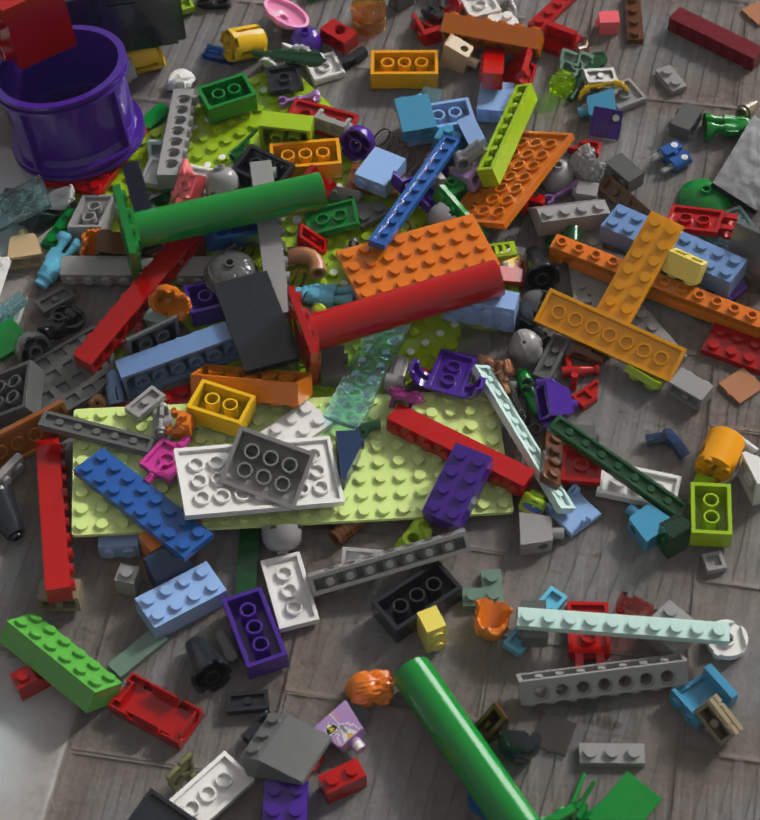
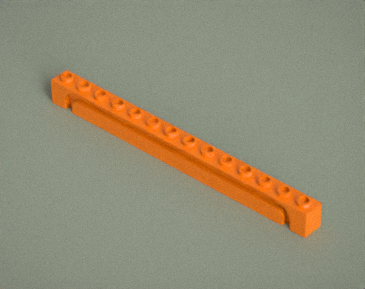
M556 234L551 243L548 256L555 263L560 265L563 262L568 263V268L609 284L624 260L560 234ZM659 273L646 296L647 299L706 322L717 323L760 339V311L695 286L686 285L682 281Z

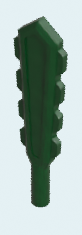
M283 48L271 51L252 50V56L267 57L278 63L283 61L285 64L296 63L299 66L307 65L308 67L315 68L326 62L323 53L318 50L306 51L300 49L295 51L294 49L283 50Z
M604 51L594 52L592 54L594 58L584 69L604 67L607 64L608 58ZM581 72L578 74L579 77L574 80L575 88L567 98V101L570 103L574 101L582 88H584L585 83Z

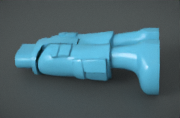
M60 231L56 235V240L58 241L56 247L50 248L45 255L39 272H37V278L34 283L44 290L49 285H53L60 277L62 256L80 255L81 241L78 238H74L72 241V236L68 232ZM72 241L66 253H62L63 249Z
M316 283L308 286L304 285V287H296V292L300 291L302 303L312 305L322 303L325 307L331 308L335 307L336 304L341 305L357 300L350 285L338 287L337 284L322 285Z

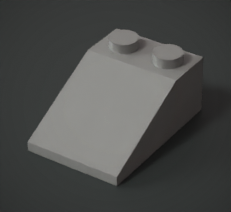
M113 194L82 196L67 226L68 232L72 236V241L74 238H78L82 242L81 234L88 229H112L115 211Z

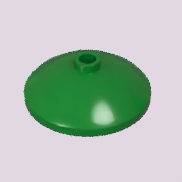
M706 178L694 179L685 183L678 193L679 205L725 210V213L730 208L731 200L711 188L710 185L713 180Z

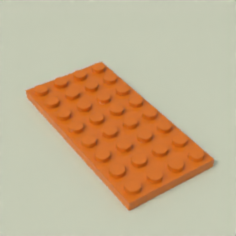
M524 131L500 185L483 187L481 184L475 192L468 191L460 200V203L470 214L473 213L476 221L482 228L506 230L575 139L573 133Z
M473 213L399 233L385 251L369 246L368 242L336 251V257L357 300L490 260H495L499 268L501 266Z

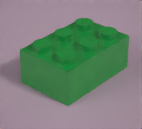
M244 72L196 87L198 102L210 124L258 109L256 93Z

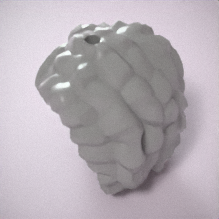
M589 143L582 145L572 154L569 160L570 169L576 179L599 183L604 174L603 171H605L606 163H602L596 158L594 148Z

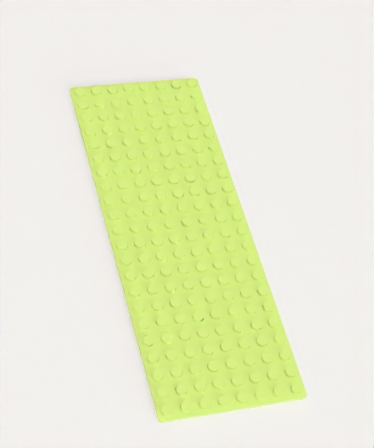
M483 390L479 397L470 400L438 392H420L423 394L422 398L424 401L423 404H416L414 411L505 455L499 416ZM388 394L308 398L307 400L333 422V427L318 437L330 436L337 469L336 431L357 430L361 423L380 421L381 430L371 431L368 437L364 439V449H361V457L345 490H342L345 499L344 506L203 518L201 520L203 526L209 531L262 528L268 525L275 527L276 524H298V526L415 520L423 518L422 509L446 461L397 435H392L386 430L387 417L394 410V408H389L391 396ZM398 400L396 403V406L398 405V403L406 407L409 406L408 404H406L405 401ZM269 403L256 405V412L247 428L260 432L294 408H289L287 405L270 406ZM168 404L167 406L169 409L175 407L178 410L186 411L187 404ZM124 407L74 410L73 417L152 436L153 411L138 422L125 413ZM177 417L172 420L173 428H175ZM196 424L193 440L185 448L233 444L236 437ZM171 435V441H172V442H177V443H178V442L180 441V440H174V439L172 438V435ZM73 438V469L101 448H105L143 479L149 474L139 467V462L145 457L143 455ZM73 472V537L134 535L144 532L142 528L76 477ZM157 478L151 483L154 488L183 509L178 479L172 485ZM486 481L469 517L513 514L512 494Z

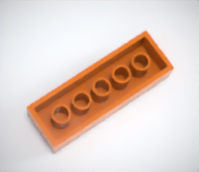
M454 11L444 13L440 29L444 42H446L450 34H453L473 47L485 49V47L505 48V53L518 55L524 49L530 47L533 50L531 58L541 59L545 42L543 31L538 27L531 26L528 28L519 23L512 25L503 20L495 22L486 17L479 19L470 14L463 16Z
M204 364L190 374L191 396H193L202 379L255 395L256 405L269 403L270 406L287 405L289 408H296L312 395V373L270 369L245 376L243 368L240 366Z

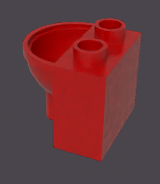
M0 0V57L4 62L11 59L20 70H23L78 45L65 0Z

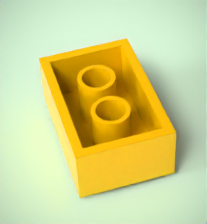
M202 379L187 404L186 411L194 416L197 425L236 437L240 425L247 428L256 412V396Z

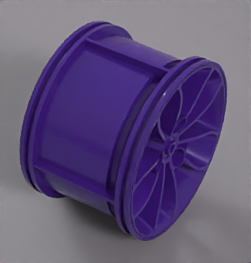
M72 25L78 45L23 70H20L11 59L4 62L0 57V105L5 108L13 130L11 148L15 160L26 173L48 181L66 182L83 180L98 176L119 166L130 158L141 145L146 127L141 108L131 98L126 77L128 71L126 50L122 41L105 29L87 25Z

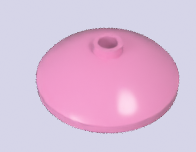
M265 0L263 3L265 14L280 28L295 31L297 28L306 27L309 24L307 14L291 1Z

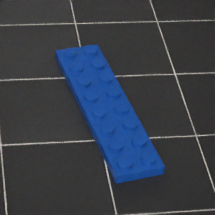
M101 448L73 469L76 477L183 562L187 561L214 539L211 531L195 519L185 520L183 510L151 484L147 483V481L145 482L142 477L105 448Z

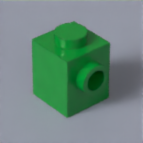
M453 175L446 178L444 185L460 202L467 193V185Z

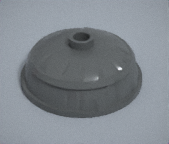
M227 250L216 254L210 259L204 270V282L206 287L215 294L213 284L258 273L259 270L256 263L247 254L237 250Z

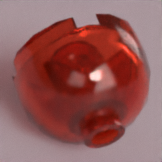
M621 591L615 604L616 614L651 617L658 611V609H653L654 606L638 596L627 597L628 592Z

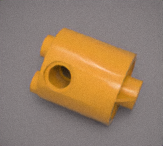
M714 426L710 428L696 458L695 472L715 478V483H722L731 479L745 447L744 438L737 431L729 427Z

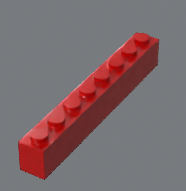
M400 403L387 417L386 430L392 435H397L407 442L423 448L426 452L439 456L447 461L455 443L491 456L494 467L487 481L507 490L513 495L522 498L524 492L534 482V469Z

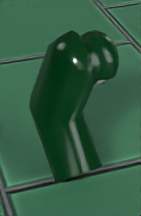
M380 421L361 423L357 429L360 432V438L364 437L365 439L371 431L381 430Z

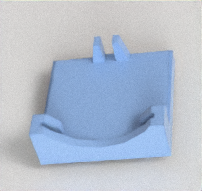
M573 484L566 492L576 508L572 513H556L550 502L545 507V513L560 527H564V531L571 538L601 517V513L580 494L581 488L577 484Z

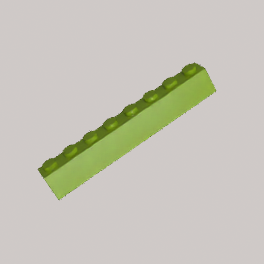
M532 83L516 85L487 146L488 151L483 155L476 170L483 187L499 186L538 100Z

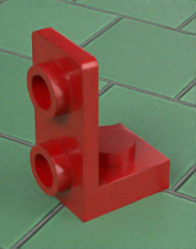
M415 13L412 14V21H410L411 29L415 30L418 41H421L424 47L442 42L440 25L424 29Z

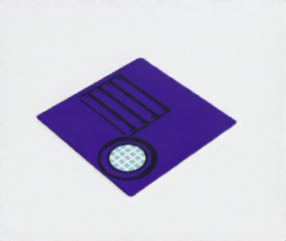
M594 106L589 135L618 141L624 111Z

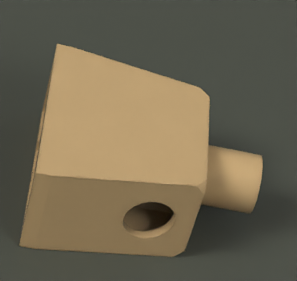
M450 34L444 44L439 66L464 73L468 66L477 69L480 60L472 57L473 46Z
M21 229L18 231V235L10 237L7 257L11 260L10 270L42 265L44 260L36 234H29L27 229Z

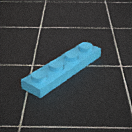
M550 586L539 600H546V609L560 610L567 602L568 596ZM517 626L502 645V647L518 658L528 648L522 647L521 639H517Z

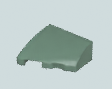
M562 48L554 79L560 81L573 80L594 58V55L582 50L576 53Z

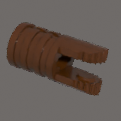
M575 341L570 357L601 366L607 355Z
M366 522L338 524L337 527L329 531V537L335 545L341 546L366 525Z

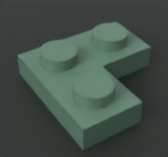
M501 569L481 570L482 587L463 588V610H475V601L485 597L493 600L494 603L496 601H503L504 603Z

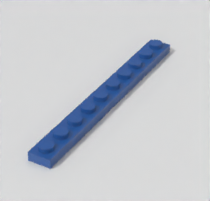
M443 135L368 240L369 246L383 251L387 249L459 147L460 139Z

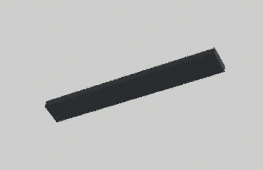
M135 160L121 165L134 212L152 208L139 161ZM161 244L144 248L148 256L163 251L164 247Z

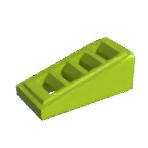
M514 241L490 244L499 262L518 257Z

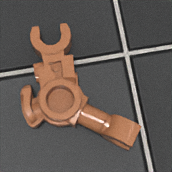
M479 354L477 361L489 365L506 394H510V387L507 385L508 374L513 372L512 362L507 358L504 361L492 360V357Z

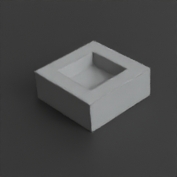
M721 550L701 554V561L706 575L727 571V565Z

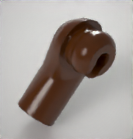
M587 39L582 40L581 46H576L571 51L579 53L582 50L588 53L590 41Z

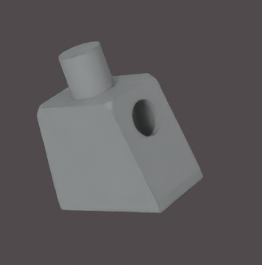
M519 512L520 555L551 551L553 540H564V527L552 528V518L550 516Z

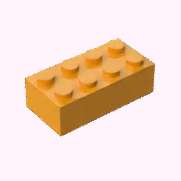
M371 50V89L438 88V50Z
M339 138L269 143L270 153L295 164L292 177L303 175L312 164L326 178H342Z

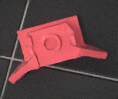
M186 158L182 159V165L178 171V177L173 192L171 191L168 204L200 198L203 195L206 176L194 174L189 160Z

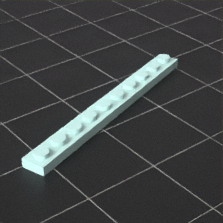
M475 364L471 371L477 381L480 376L486 378L483 388L485 395L524 457L526 464L535 470V479L540 484L556 513H572L576 508L562 485L557 490H554L539 481L541 450L489 365Z
M518 607L517 613L518 630L729 645L730 642L728 622Z

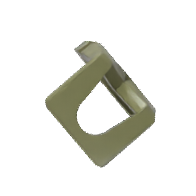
M187 752L177 762V765L166 774V781L175 794L181 790L179 784L183 776L189 775L193 779L198 775L194 771L193 754Z

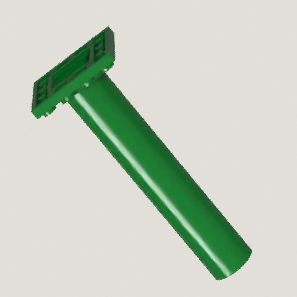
M319 172L133 212L132 207H128L126 192L121 190L120 184L112 185L116 217L132 280L137 279L139 273L142 272L140 255L143 248L327 207L326 191Z
M416 657L403 664L397 670L393 678L395 686L486 820H576V809L572 804L557 808L553 814L546 818H539L428 658Z

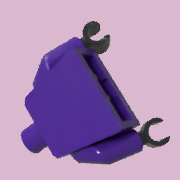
M525 378L522 384L529 385L522 388L524 392H530L532 387H534L539 422H543L541 425L539 423L531 424L529 429L535 427L538 432H533L532 436H537L541 430L545 429L547 431V428L558 414L568 420V416L572 415L578 408V401L571 398L570 389L562 386L553 378L536 379V381H533L531 378Z

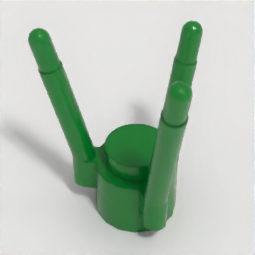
M255 129L239 145L228 152L229 158L234 164L244 153V147L250 143V139L258 132V129Z
M585 772L582 773L569 803L576 809V820H587L601 803L600 801L589 811L587 810L589 806L585 800L597 782L595 779L592 780L581 799H577L586 777Z

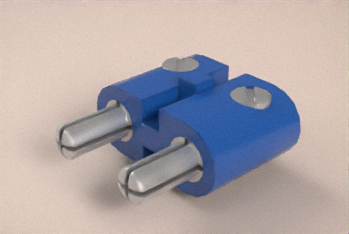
M677 140L658 148L657 153L650 157L652 162L661 159L663 163H667V166L661 169L662 174L669 171L675 173L692 164L690 154L686 150H682L683 146Z

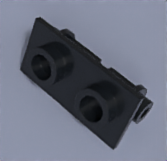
M520 315L516 319L518 324L515 327V332L519 329H528L535 332L543 342L542 348L549 343L551 337L547 335V332H543L537 326H532L533 323L524 316Z

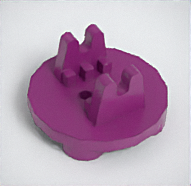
M399 385L388 388L386 392L391 396L389 408L392 409L395 408L398 400H402L409 405L408 408L414 410L416 404H423V394L412 391V393L405 391L406 388Z

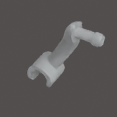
M504 0L506 6H511L513 16L517 19L525 20L524 16H517L514 0Z

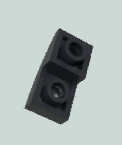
M197 0L196 5L198 8L210 10L231 8L232 0Z

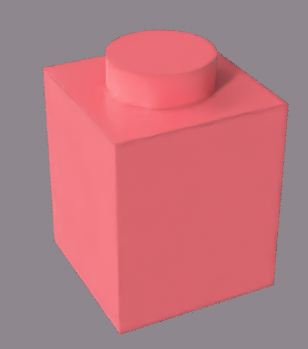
M598 11V18H595V28H598L599 35L619 34L620 19L618 11Z

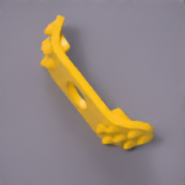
M618 79L593 85H584L580 95H578V100L581 101L583 96L590 94V90L614 86V89H622L624 92H627L628 89L624 82L622 83Z

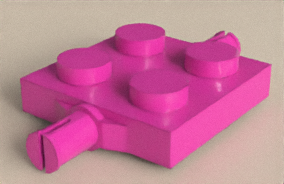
M185 435L177 443L163 437L139 462V467L149 473L143 480L151 484L157 478L172 485L177 480L173 449L185 448L191 439Z

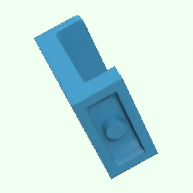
M428 93L394 99V111L398 116L402 142L432 138L436 135L437 124Z
M709 663L704 667L703 673L690 681L689 685H684L678 690L673 688L670 692L669 701L674 709H678L682 713L686 723L698 730L704 726L694 713V710L700 704L717 693L722 703H725L729 709L736 704L738 693L716 668Z

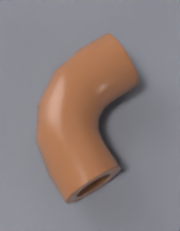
M305 246L287 247L289 265H306L310 278L315 280L322 279L327 275L324 259L316 250Z

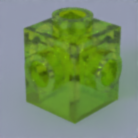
M559 68L554 76H551L549 79L550 92L555 96L566 98L575 86L574 73Z

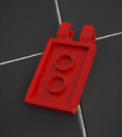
M672 204L667 218L683 225V232L690 235L712 238L722 237L724 240H730L738 220V214L725 213V210Z
M567 601V611L609 614L608 602ZM567 633L568 657H570V660H574V667L583 666L584 660H593L595 664L605 663L610 658V636Z

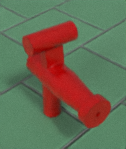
M569 355L563 357L565 367L560 368L561 378H570V391L574 392L577 390L578 377L592 374L595 376L600 375L599 364H594V366H573Z

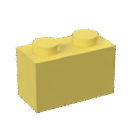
M674 248L669 250L662 271L666 272L667 276L683 280V283L686 285L695 286L701 283L709 262Z
M436 605L417 612V634L427 653L440 651L446 646V623Z

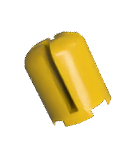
M257 24L226 29L220 35V43H223L225 51L222 54L228 62L257 58V56H252V50L266 51V33Z
M161 46L126 52L127 56L133 61L137 75L166 67Z

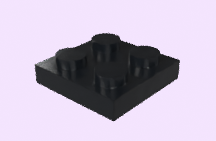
M296 63L265 68L270 96L304 91L299 66Z

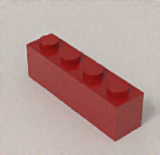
M485 47V53H481L479 83H482V89L502 90L505 48Z

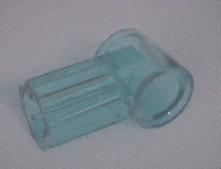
M17 291L4 303L0 302V324L11 317L14 319V315L29 303L20 291Z

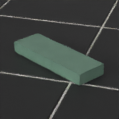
M149 630L110 661L107 666L122 681L166 645L169 640L165 635L156 639Z

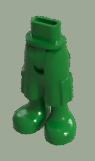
M704 113L702 116L704 142H710L717 133H722L724 138L740 137L750 119L744 116L723 115L719 117L711 113Z

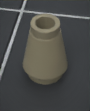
M751 100L738 105L735 111L736 116L750 118L758 109L759 103L756 100Z

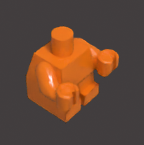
M173 407L171 409V416L173 418L177 417L175 428L172 425H167L165 429L166 434L172 435L174 440H181L186 435L191 439L190 442H192L196 429L194 416L187 411H181Z

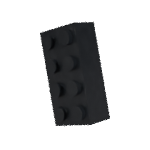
M438 560L372 601V615L392 639L398 643L417 630V612L436 605L440 614H442L462 600L463 587Z

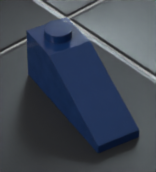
M359 430L336 431L335 445L342 490H345L361 457V449H364V437L360 438Z

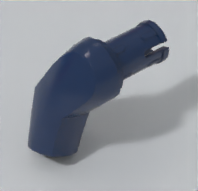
M664 428L662 432L645 434L647 446L664 443V445L672 449L679 460L690 454L684 441L672 429Z

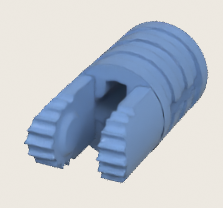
M112 369L106 373L107 386L105 388L108 405L125 403L123 385L120 383V376L117 370Z

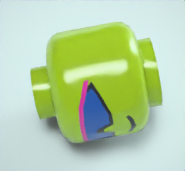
M535 489L525 491L518 504L519 510L524 513L542 515L547 505L545 494Z

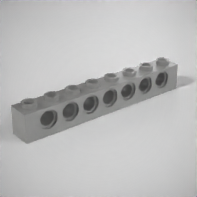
M194 88L173 89L156 175L159 189H174L178 171L182 165V159H188L189 137H192L194 116H196V106L198 105V96L195 95Z
M461 528L308 573V580L313 597L472 550L466 530Z
M683 653L520 673L516 674L518 699L521 706L533 707L540 703L555 704L563 700L573 702L579 698L596 699L603 695L618 696L620 693L626 692L636 694L642 690L659 691L666 687L681 688L683 685H689L688 661ZM664 671H669L667 675L661 676ZM649 673L646 678H640L641 675ZM628 676L626 680L619 681L621 677ZM601 679H607L605 683L598 684ZM581 681H586L585 685L577 686ZM565 684L562 689H556L558 685ZM538 687H544L540 692L535 691Z

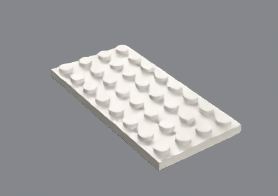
M330 436L281 440L314 452L317 455L295 510L344 506L345 499ZM233 444L173 449L185 520L293 510L218 482Z

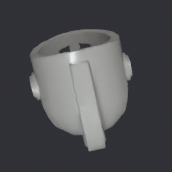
M519 329L510 340L509 351L511 357H514L517 364L522 367H534L538 364L543 354V342L535 332L528 329Z

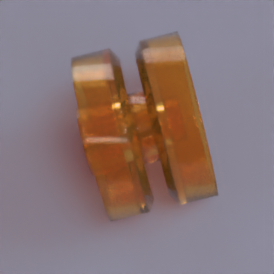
M353 0L351 3L352 28L358 34L365 36L381 33L387 26L386 2L384 0Z

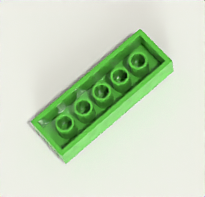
M34 612L6 621L0 635V643L84 712L89 713L107 706L113 697L117 696L122 682L113 673L103 668L98 661L88 656L83 649L73 644L69 638L58 632L54 626L43 620L39 614Z

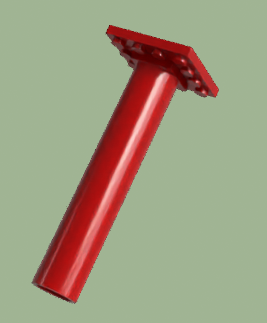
M490 260L311 314L308 308L302 307L300 291L296 292L295 286L292 285L287 287L288 322L306 372L312 373V385L319 384V376H321L319 369L321 368L319 361L321 360V350L505 295V285L497 262Z

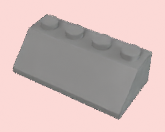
M603 199L528 208L538 237L565 232L566 227L569 225L579 226L582 231L599 229L600 225L610 214L608 206Z

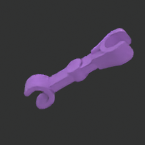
M314 90L304 96L298 95L293 98L280 96L278 98L280 109H285L288 105L293 104L296 98L314 103L321 101L318 90Z
M575 179L567 188L561 189L554 195L546 194L545 202L549 200L546 205H553L555 200L565 197L568 193H572L573 187H577L579 179Z

